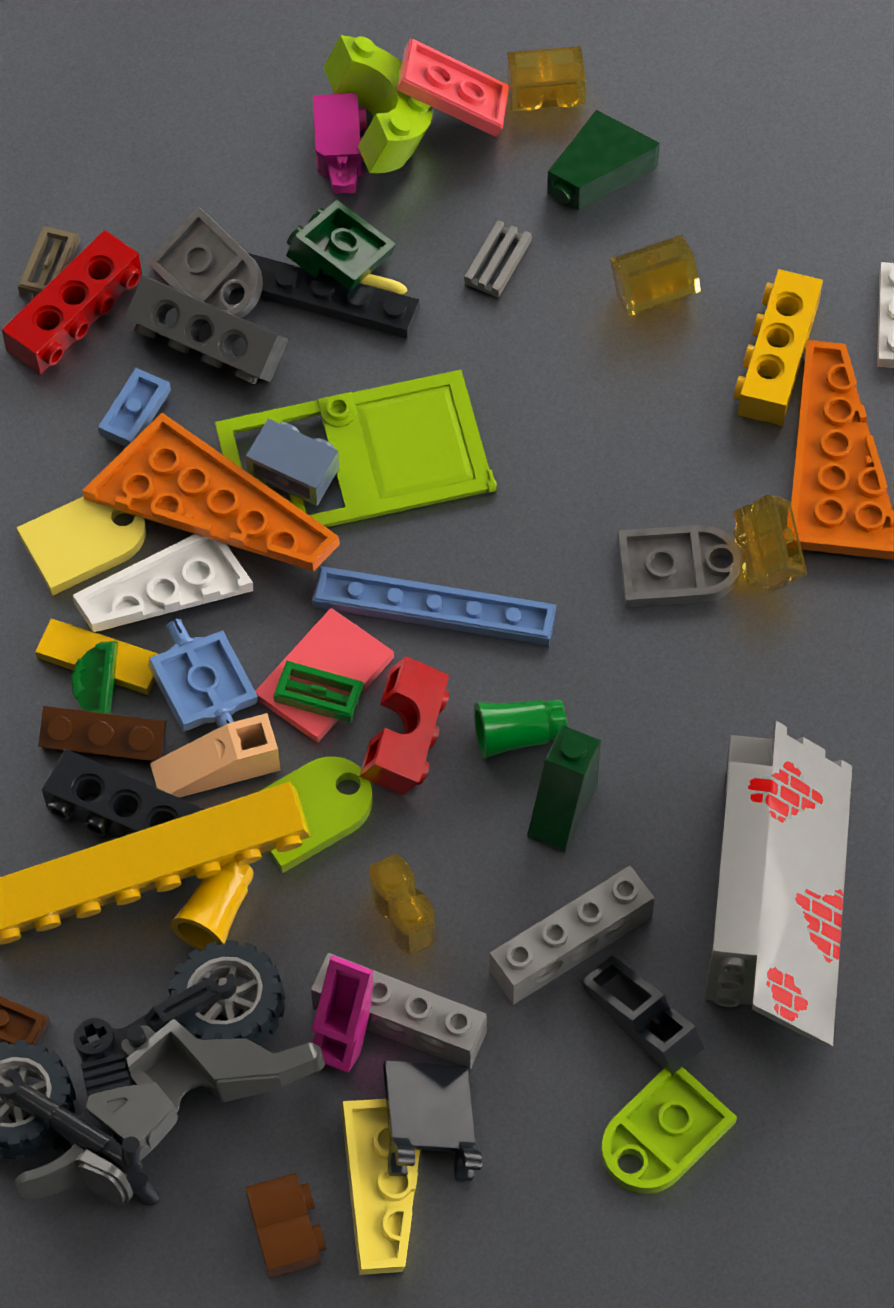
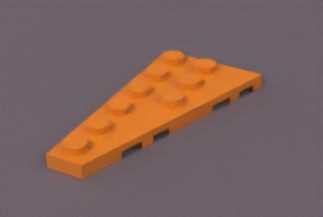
M807 340L786 548L894 560V510L888 496V485L873 435H870L867 425L866 411L864 405L861 404L856 388L857 381L846 344Z
M161 413L82 490L83 497L86 500L313 572L340 545L338 535L164 413Z

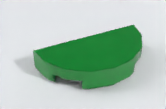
M117 641L96 644L81 659H78L71 676L72 694L84 711L111 714L118 651Z

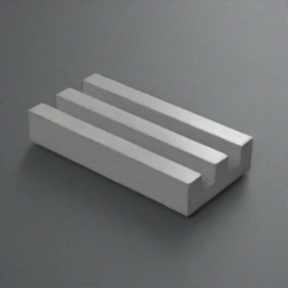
M497 220L465 274L464 284L499 298L531 243L532 233L524 231L523 234L518 233L517 227L511 225L508 229L504 227V222ZM503 237L501 244L496 250L494 256L492 257L491 261L486 267L481 278L477 279L478 275L480 274L482 268L487 262L489 256L494 250L499 239ZM511 243H517L494 285L489 284Z

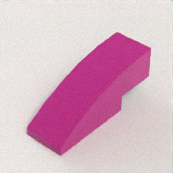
M334 955L329 960L312 1031L315 1032L313 1043L321 1048L325 1064L349 1073L360 1057L372 1000L373 970Z

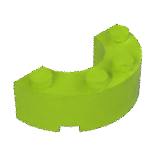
M340 35L323 66L324 72L334 94L357 93L358 103L363 105L374 116L358 145L369 173H386L397 170L404 166L406 161L412 156L429 127L433 114L432 106L396 90L402 64L399 59L379 48L366 37L359 36L354 38Z

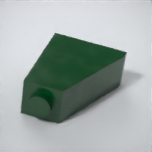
M595 110L548 170L547 193L559 203L568 204L579 210L654 171L658 166L660 143Z
M564 725L561 726L545 760L527 833L528 838L566 852L598 784L601 740Z

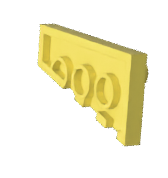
M386 1099L343 1101L341 1116L359 1275L403 1272L408 1250L420 1150L414 1149L415 1164L414 1166H407L408 1174L406 1177L389 1176L388 1154L390 1138Z

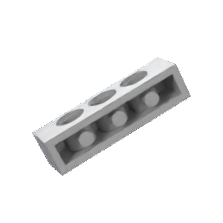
M628 866L490 952L489 972L514 1005L651 919L655 897L633 868Z
M330 953L327 954L311 988L312 1004L315 1010L318 1007L329 960L333 955ZM373 970L372 1000L366 1029L459 1066H467L471 1070L487 1033V1014Z

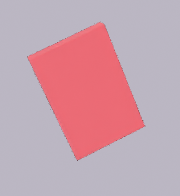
M410 38L404 49L396 90L497 137L503 128L509 91L508 84Z
M330 608L256 689L257 701L313 741L319 743L337 723L338 719L274 702L273 694L286 660L364 682L365 691L393 660L394 651ZM290 676V680L298 681L308 685H318L321 687H325L326 690H330L347 696H350L351 692L340 690L323 684Z

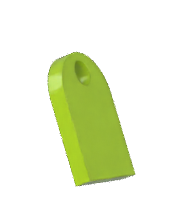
M341 757L318 758L262 789L265 790L290 781L297 790L311 837L301 840L302 845L296 849L278 852L276 848L267 851L282 873L353 833L367 820L372 808V788L369 780L359 777L361 768L357 764ZM344 780H354L360 785V788L354 794L345 795L337 790V786Z
M683 1067L673 1075L664 1068L607 1125L602 1139L601 1150L604 1167L609 1176L624 1189L640 1194H652L663 1191L677 1182L736 1123L737 1116ZM632 1154L642 1161L643 1167L636 1173H625L619 1168L618 1160L624 1155Z

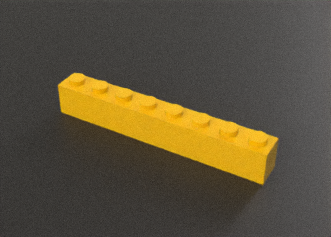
M289 781L0 877V945L19 940L21 932L36 928L39 932L54 929L61 925V919L76 915L77 918L96 915L101 912L100 906L115 901L117 905L135 902L141 899L140 893L156 888L157 892H164L175 889L181 885L182 879L194 875L198 879L217 875L222 871L221 866L237 862V865H247L262 858L261 853L276 848L278 852H286L302 845L301 840L309 838L311 835L296 788Z

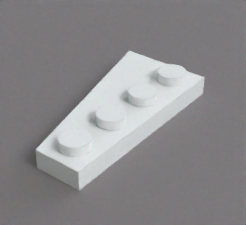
M194 534L73 594L75 606L94 633L253 591V582L227 544Z

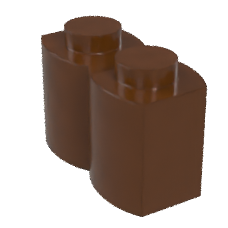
M297 1173L245 1187L269 1279L320 1265L319 1252L326 1250V1245L320 1224L311 1226L307 1210L315 1208L309 1184L300 1185Z

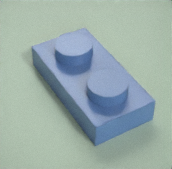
M135 368L99 424V435L127 447L155 417L171 391L170 382Z

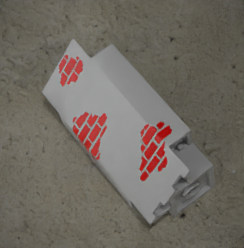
M776 721L773 739L730 736L724 778L726 805L714 941L705 1000L714 1001L715 1004L723 1007H735L739 1004L752 1005V1010L820 1045L833 1046L852 765L843 760H828L825 758V749L805 737L798 738L797 740L787 735V727Z

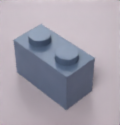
M267 419L246 455L247 472L261 481L318 506L339 469L338 450L324 439H312L301 434L296 427L289 423L280 422L279 424Z

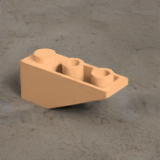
M267 713L228 723L150 763L156 787L178 798L281 771L278 747Z

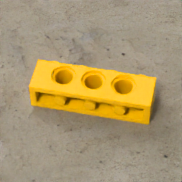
M778 269L774 284L767 282L762 299V305L767 306L765 315L757 314L752 336H757L758 338L755 346L748 344L744 357L743 367L748 368L746 377H738L733 398L740 400L739 416L783 426L805 353L806 343L809 339L820 302L822 279ZM771 345H779V346H782V347L778 348V347H773V346H771ZM763 376H769L773 379H765Z

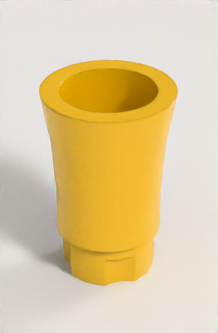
M237 862L221 866L222 871L219 874L203 878L185 906L172 919L170 925L174 933L185 943L199 950L206 949L205 945L212 942H217V945L225 944L238 909L248 893L247 887L254 876L250 865H237Z

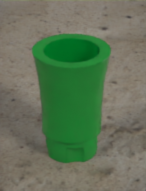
M542 699L506 703L475 702L474 704L475 735L478 749L483 759L515 749L548 744L549 741L556 739L562 725L567 727V718L561 700L555 699L543 702Z

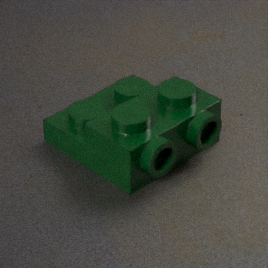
M336 200L325 210L319 208L304 228L299 225L293 230L287 240V244L290 247L286 256L313 277L317 278L325 271L347 289L352 290L392 254L396 243Z

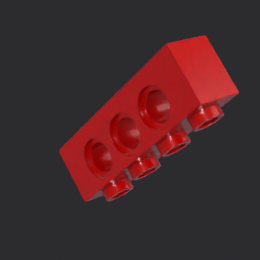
M104 229L1 329L6 351L40 375L50 365L57 364L65 350L75 340L82 339L89 331L90 326L101 315H106L111 311L116 300L126 290H131L137 285L142 275L139 253Z

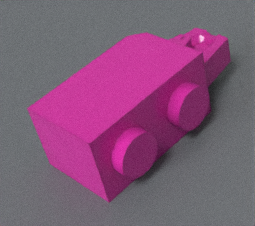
M357 93L313 95L317 172L324 178H330L333 194L356 193L357 177L362 176L361 161H364L358 145L362 139L360 138V131L367 130L366 108H358Z

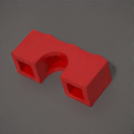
M407 656L390 669L380 705L393 710L400 716L405 731L404 734H400L384 728L369 741L359 777L402 795L414 786L423 783L429 770V763L426 762L427 753L435 744L439 734V727L436 726L438 714L444 710L449 698V691L445 690L449 678L448 674Z

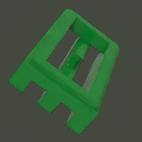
M286 660L273 697L274 702L352 723L354 711L359 704V697L364 691V682ZM290 676L298 677L315 683L351 692L350 696H347L344 694L326 690L325 687H321L318 685H308L298 681L290 680Z

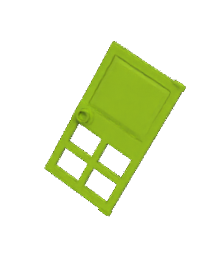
M461 369L215 422L222 455L242 468L234 434L263 428L267 419L280 424V422L287 423L321 415L327 441L338 450L339 469L336 475L345 506L344 508L309 515L326 528L497 491V482L494 479L492 469L489 470ZM289 493L291 503L306 513L303 499Z

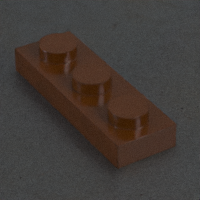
M43 706L38 747L156 761L163 756L167 721Z

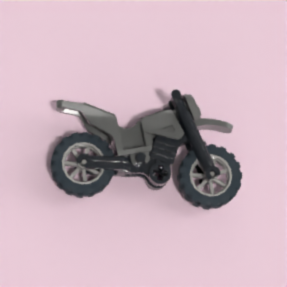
M226 940L225 944L217 945V942L206 944V949L200 952L197 949L187 955L188 960L185 963L180 962L174 970L175 979H170L168 985L170 997L153 1006L141 1018L119 1029L112 1028L107 1021L99 1018L87 1019L79 1024L75 1029L73 1040L82 1060L81 1068L88 1096L86 1109L80 1117L75 1114L73 1100H76V1093L66 1066L63 1065L62 1060L55 1052L50 1054L46 1046L36 1043L35 1046L29 1045L28 1041L16 1040V1044L8 1045L7 1042L0 1043V1106H2L0 1109V1154H2L4 1159H16V1155H24L27 1158L37 1155L36 1150L42 1147L47 1150L51 1146L58 1152H65L61 1157L45 1166L20 1174L15 1180L19 1196L25 1200H38L59 1193L83 1180L85 1186L92 1192L114 1204H127L134 1192L145 1204L154 1205L159 1200V1192L149 1183L148 1177L140 1172L143 1168L141 1160L160 1143L176 1124L180 1101L186 1092L192 1088L203 1086L215 1098L225 1103L282 1089V1086L322 1070L325 1065L322 1050L314 1043H305L275 1054L260 1046L266 1042L265 1037L269 1033L273 1035L279 1026L278 1018H283L285 1011L283 1002L285 993L276 965L273 966L268 954L264 951L260 954L256 946L245 943L244 946L238 945V942L235 940ZM237 977H242L249 980L248 982L237 987ZM255 990L258 991L254 1003L240 998ZM214 1004L211 1008L203 1011L202 1013H199V1011ZM97 1034L99 1040L89 1043L88 1038ZM28 1077L40 1080V1082L32 1086L26 1084ZM7 1117H9L11 1123H2Z

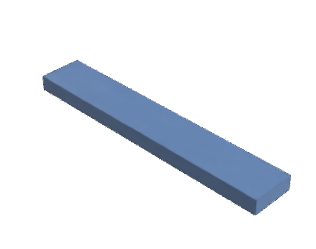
M320 566L312 599L313 607L327 610L332 608L340 612L547 646L550 645L557 604Z

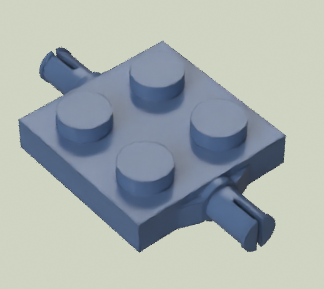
M176 619L175 623L171 621L166 625V629L169 631L175 645L166 652L150 657L148 666L182 732L205 723L214 722L220 728L234 722L231 715L257 703L258 696L223 630L206 637L190 638L181 619Z

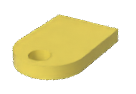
M81 497L16 528L19 538L52 596L132 558L140 550L146 537L145 518L130 514L134 517L133 522L127 526H118L113 522L115 517L120 514L130 513Z

